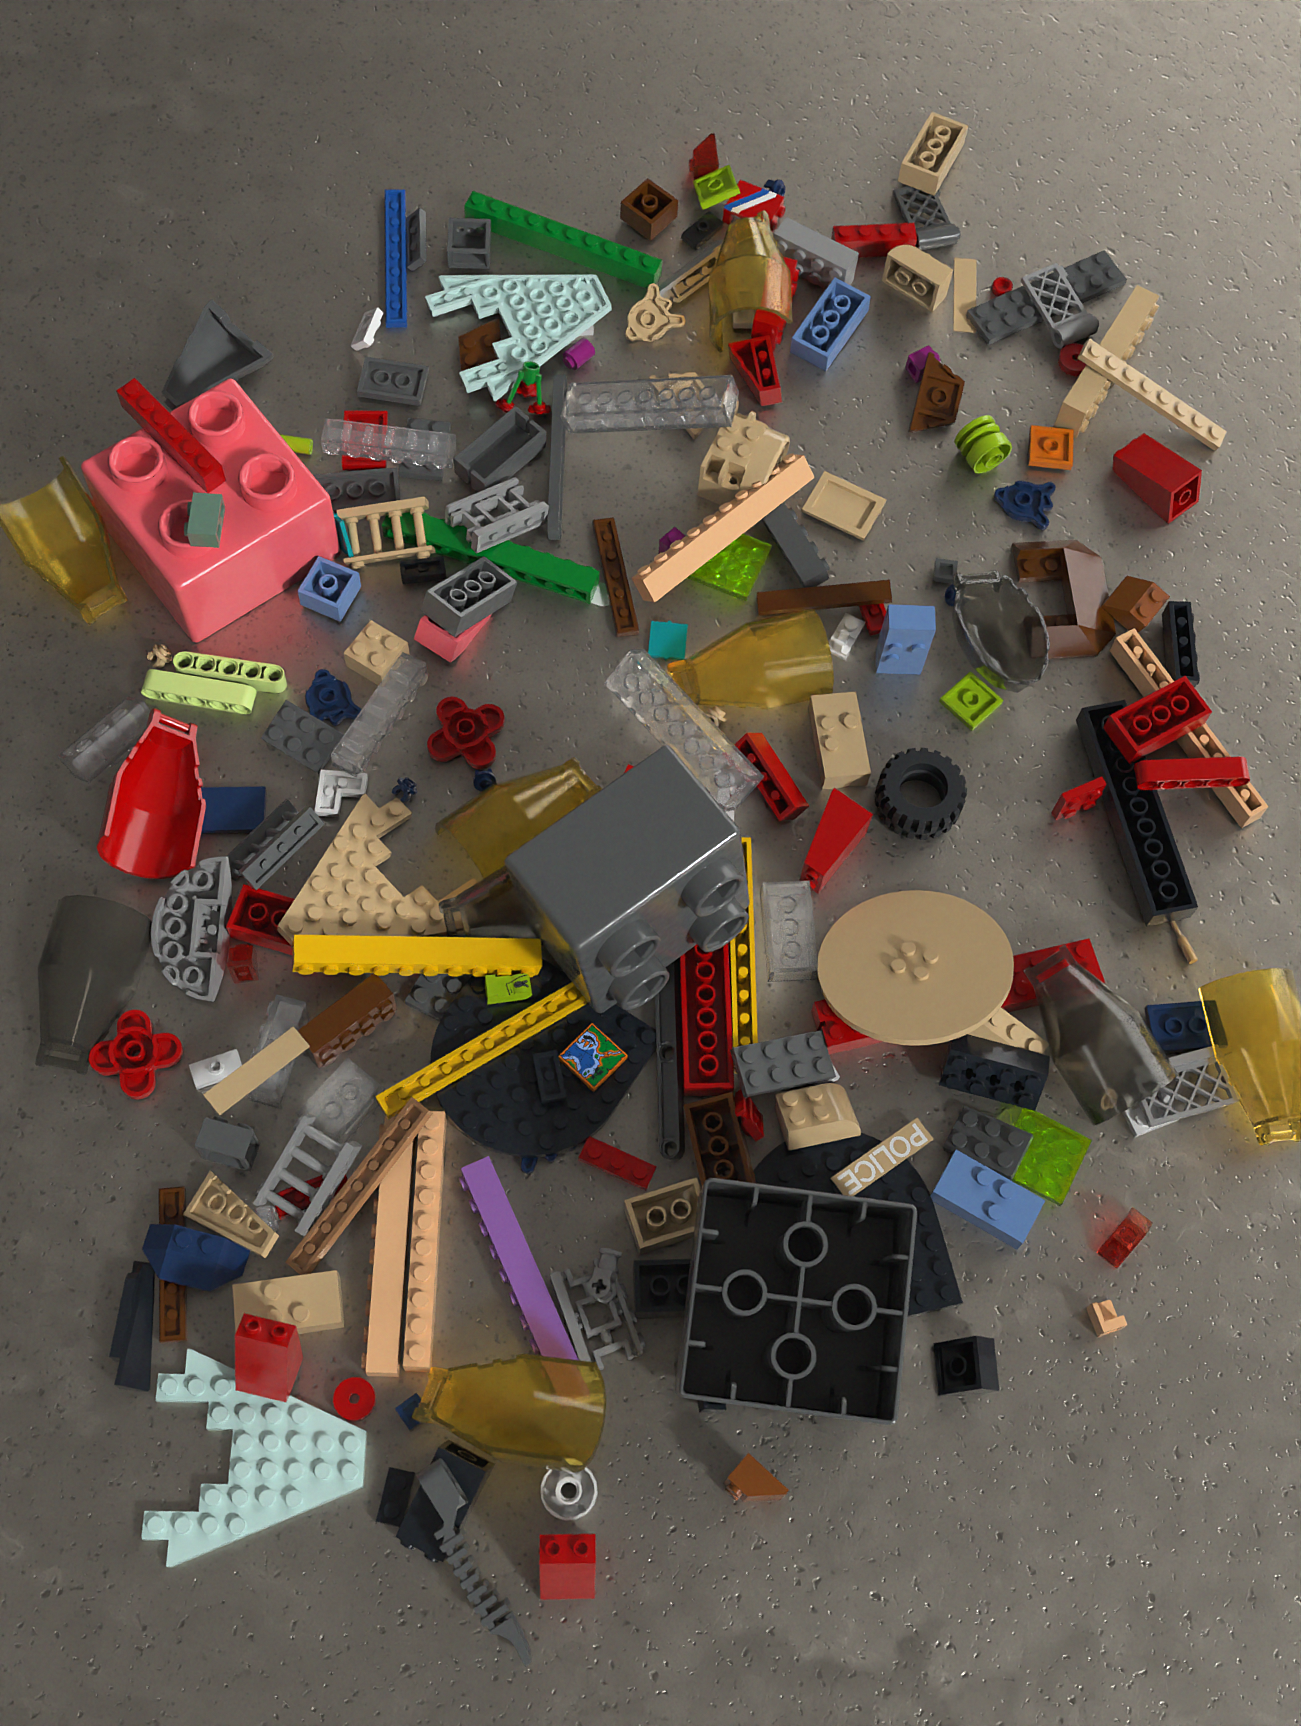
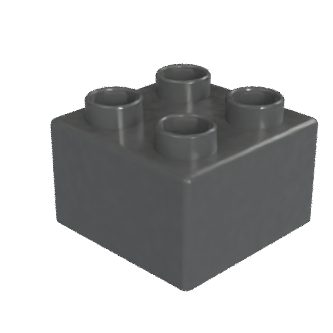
M669 745L662 746L511 853L504 861L532 931L538 939H541V943L597 1013L605 1012L616 1003L626 1011L636 1009L647 1003L663 989L669 980V972L665 967L695 945H698L704 952H713L720 949L743 930L749 918L745 910L750 902L740 829Z
M717 1178L707 1179L698 1196L675 1384L676 1394L681 1398L884 1425L895 1424L898 1419L917 1220L916 1207L907 1203Z

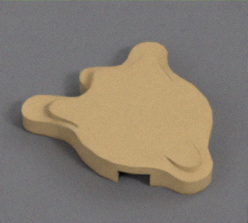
M652 283L648 286L645 297L631 307L625 336L630 341L653 342L663 337L670 329L682 328L685 325V317L669 313L668 310L672 307V301L661 297L658 285Z

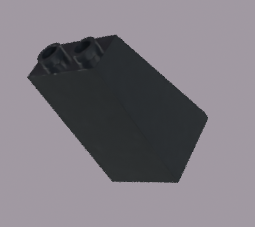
M447 1440L438 1447L430 1464L441 1458L448 1466L467 1498L468 1503L457 1510L454 1525L459 1530L464 1527L495 1463ZM421 1484L395 1537L401 1540L400 1544L410 1550H415L416 1548L424 1552V1556L428 1560L436 1563L439 1561L444 1562L447 1558L446 1551L443 1553L439 1548L444 1536L437 1540L434 1535L435 1529L442 1525L444 1521Z

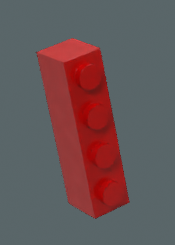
M915 223L833 226L831 239L858 252V258L887 257V254L897 246L910 245L915 247L917 235Z
M746 733L732 746L779 821L795 820L809 807L806 799L763 733Z

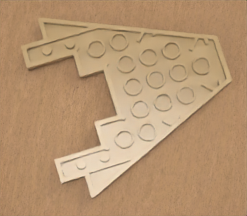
M363 794L280 921L277 930L291 946L294 935L443 937L485 927L486 921L474 908L487 900L489 893L472 878L440 901H437L423 885L403 897L376 866L391 856V851L379 838L409 820L412 812L398 797L378 808L366 794Z

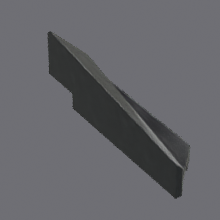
M134 1261L132 1272L127 1274L124 1282L109 1355L112 1360L119 1362L114 1383L119 1389L143 1392L150 1390L155 1272L149 1262Z

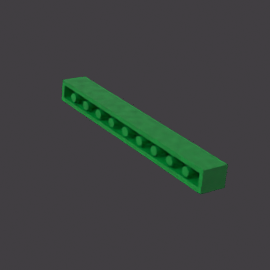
M472 191L464 205L465 218L491 219V232L646 289L652 283L657 284L661 278L662 259Z
M410 512L402 513L400 521L403 542L418 547L413 515ZM425 512L422 513L426 546L432 545L435 548V554L469 565L482 557H486L515 580L591 604L599 584L600 571L595 568L576 564L569 559L555 557L548 552L536 551L529 546H521L510 540L476 553L471 549L472 541L468 542L466 540L467 528L464 525L452 527L450 524L447 525L445 523V519H438ZM386 516L382 523L383 536L394 540L391 518Z

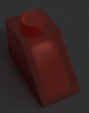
M711 133L693 150L692 159H689V172H693L694 180L719 169L715 133Z
M238 944L234 948H229L227 967L234 983L258 981L257 953L254 946Z

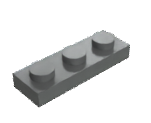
M421 208L406 217V268L411 271L427 262L426 212Z

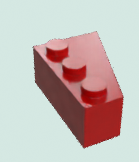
M770 335L728 343L731 361L759 404L766 406L782 402L781 387Z

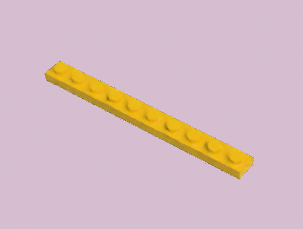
M573 982L376 1095V1101L389 1120L400 1113L411 1097L420 1102L588 1002Z

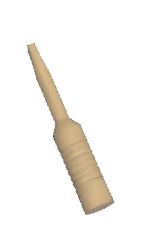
M1171 921L1170 924L1178 937L1177 942L1188 963H1195L1198 959L1187 938L1182 936L1175 921Z

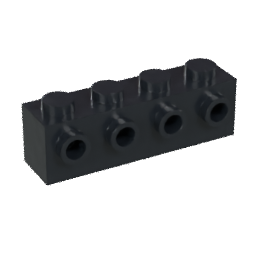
M1168 601L1162 613L1167 672L1174 681L1186 676L1195 688L1199 684L1200 674L1197 667L1198 654L1195 648L1196 634L1193 628L1194 615L1191 602Z

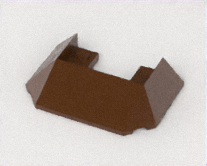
M1078 540L1012 543L1018 583L1061 581L1067 609L1066 615L1026 617L1025 625L1031 659L1098 656L1108 642L1116 635L1113 617L1101 607L1109 597L1102 557Z

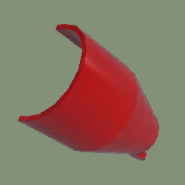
M152 708L145 731L115 773L109 785L97 850L99 856L111 867L126 874L152 879L174 878L183 870L188 871L195 868L206 809V802L202 798L201 787L203 786L202 778H199L198 772L200 763L196 744L198 727L196 724L191 722L187 724L161 713V710ZM159 722L162 723V724H165V725H167V726H170V727H172V728H175V729H177V730H180V731H182V732H179V731H176V730L171 729V728H169V727H166V726H164V725H161V724H159Z

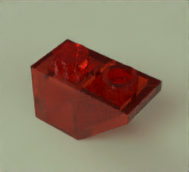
M1132 1207L1104 1241L1097 1253L1117 1269L1145 1237L1153 1222Z

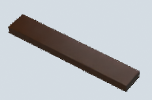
M611 517L592 520L616 636L638 635L639 627L615 519Z
M890 579L757 592L759 615L892 603Z
M184 1186L159 1188V1224L186 1227V1217L183 1215L186 1210V1188ZM159 1279V1342L161 1344L187 1341V1286Z

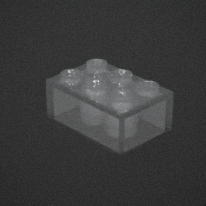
M347 1057L296 1114L298 1118L310 1114L316 1116L311 1126L339 1144H345L379 1106L375 1096L385 1091V1088Z

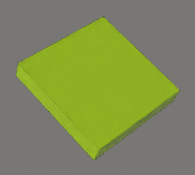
M730 165L692 181L703 210L740 194Z
M970 671L939 699V702L967 728L973 731L1003 703V699Z

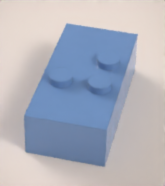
M834 277L791 338L790 353L827 371L867 314L871 296Z
M888 605L875 649L876 673L921 675L936 631L935 606Z
M955 1150L930 1194V1197L936 1204L1016 1250L1024 1243L1045 1202L1041 1197L958 1150Z

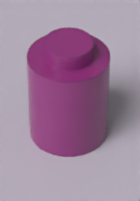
M581 338L563 353L564 365L568 369L577 370L595 355V349L591 342L586 338Z

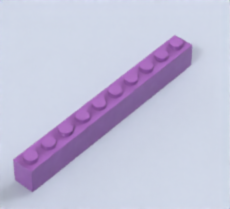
M489 1156L462 1167V1176L459 1177V1181L464 1192L469 1190L472 1199L468 1200L473 1213H479L482 1222L478 1224L483 1236H489L492 1245L488 1246L493 1259H499L502 1268L498 1269L503 1283L509 1282L512 1292L508 1293L514 1307L519 1306L522 1315L519 1316L524 1331L529 1329L533 1339L529 1340L531 1348L535 1355L540 1354L543 1363L539 1364L544 1378L550 1377L554 1387L550 1388L555 1403L561 1402L564 1408L592 1395L590 1385Z

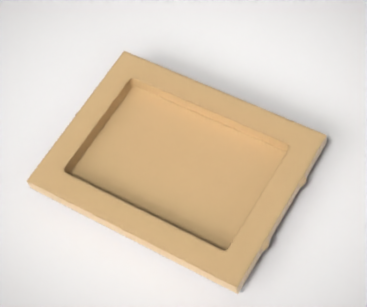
M824 471L801 512L864 541L878 515L881 513L886 499Z

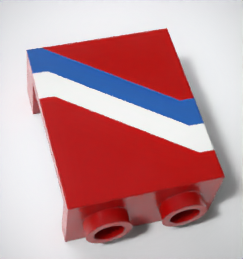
M740 179L737 184L740 194L729 198L723 208L722 221L730 225L734 216L760 225L764 227L763 239L767 240L771 232L774 233L776 230L778 218H782L785 213V197Z

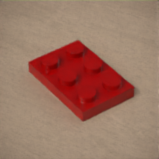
M344 411L343 470L386 468L388 411Z

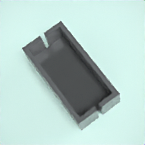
M514 406L453 458L455 474L468 485L471 483L472 488L477 492L507 481L546 447V431L533 420L529 422V417Z

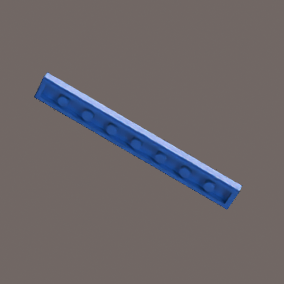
M405 189L385 190L386 328L407 327Z

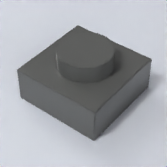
M936 558L933 581L955 584L958 561Z

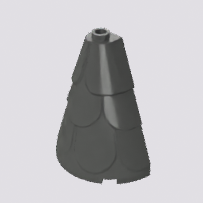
M211 299L205 305L192 334L189 335L180 358L176 359L162 390V394L166 398L164 403L173 411L227 379H234L238 382L239 379L266 366L267 363L274 359V356L258 340L256 342L252 341L233 324L228 314Z

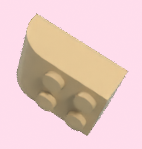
M900 245L893 248L887 254L882 282L933 312L947 295L953 269L917 247Z
M826 1083L775 1094L776 1116L788 1150L861 1135V1129L846 1090L841 1085Z
M697 1177L624 1200V1210L639 1255L693 1238L698 1196L701 1191Z

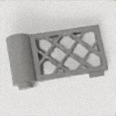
M1054 263L1022 277L1020 281L1049 327L1053 343L1057 348L1061 349L1066 345L1095 334L1098 331L1099 321L1085 310L1066 279L1068 274L1064 267ZM1054 271L1058 277L1057 281L1046 278L1047 273ZM1036 280L1041 282L1040 289L1032 287L1029 281ZM1044 283L1055 287L1053 294L1043 290ZM1058 288L1066 290L1068 297L1064 298L1056 295ZM1040 296L1052 299L1050 306L1042 304ZM1055 300L1065 304L1064 311L1053 307ZM1068 305L1076 307L1079 313L1074 315L1067 312ZM1051 313L1062 316L1061 321L1054 324L1050 317Z

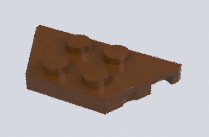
M499 318L458 337L461 371L497 360L492 343L501 341Z
M928 352L908 431L910 433L952 425L956 421L965 381L958 375H955L946 364L940 363L932 352Z

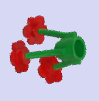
M532 361L524 362L522 370L518 371L517 379L508 399H498L495 406L502 409L505 413L509 412L514 407L512 399L515 393L522 394L525 398L537 396V402L529 405V413L543 414L551 412V405H546L541 397L542 375L539 374L540 365Z

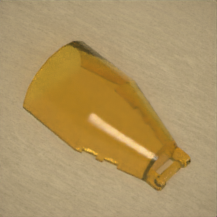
M765 210L759 212L758 216L741 218L728 226L709 275V335L711 342L719 352L723 351L722 319L731 313L746 309H761L777 314L788 324L793 323L790 270L777 247L778 244L770 230L769 216Z
M61 456L58 459L64 469L53 481L29 496L10 503L0 504V526L23 563L41 576L40 578L54 587L60 595L79 610L87 624L92 625L98 617L118 604L126 603L128 598L119 584L105 519L66 457ZM101 604L100 606H98V607L95 608L94 610H92V611L90 610V608H93V607H95V606Z
M806 609L746 622L685 660L672 662L667 665L668 673L672 675L679 697L677 702L681 708L693 705H716L719 707L735 705L739 706V708L749 706L769 710L809 701L811 695L833 693L834 672L830 646L821 619L814 609ZM682 672H686L692 691L691 694L686 693L680 674Z
M572 757L559 766L494 783L436 823L435 831L438 835L445 830L448 831L470 856L486 883L491 900L513 886L504 864L506 857L602 789L579 766L580 762L576 757Z
M1287 968L1253 970L1224 977L1199 987L1198 990L1215 1058L1218 1064H1222L1226 1070L1230 1086L1234 1085L1241 1097L1239 1102L1254 1127L1257 1142L1261 1146L1270 1145L1271 1142L1288 1140L1301 1142V1001L1293 970ZM1289 1124V1131L1270 1132L1269 1126Z
M520 1354L516 1355L515 1359L502 1361L499 1358L494 1359L493 1363L483 1365L473 1363L447 1369L432 1367L428 1374L429 1381L418 1408L414 1409L412 1418L416 1421L436 1424L500 1462L575 1473L583 1471L588 1466L599 1447L605 1425L607 1400L605 1383L595 1362ZM439 1382H441V1383H440V1386H439V1388H438V1391H437V1393H436L435 1399H434V1401H433V1404H432V1406H431V1409H429L430 1404H431V1402H432V1399H433V1397H434L435 1391H436V1389H437V1386H438Z

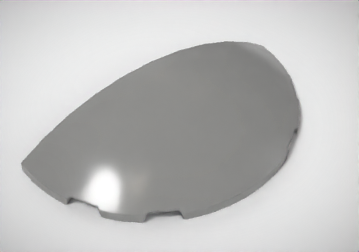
M227 856L199 861V864L194 869L180 872L170 882L172 886L166 895L159 898L151 926L153 953L160 961L163 968L161 971L171 984L185 991L186 995L211 1002L215 1001L220 988L230 944V935L226 926L232 914V883Z

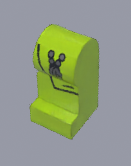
M495 974L485 975L487 1005L523 1000L531 997L530 976L528 974L495 977Z

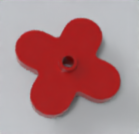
M458 697L442 699L436 708L437 719L442 728L432 733L428 738L427 748L429 755L439 762L450 761L462 755L466 762L475 769L490 767L496 759V748L490 738L498 734L505 724L502 709L494 704H484L474 710L468 708L465 702Z
M133 1009L126 1011L118 1019L117 1036L114 1040L99 1042L91 1049L89 1063L94 1071L100 1075L119 1074L120 1086L123 1092L129 1098L138 1100L146 1098L153 1092L156 1085L155 1071L157 1069L172 1067L181 1060L183 1046L178 1037L171 1033L153 1034L152 1022L148 1015L141 1010Z

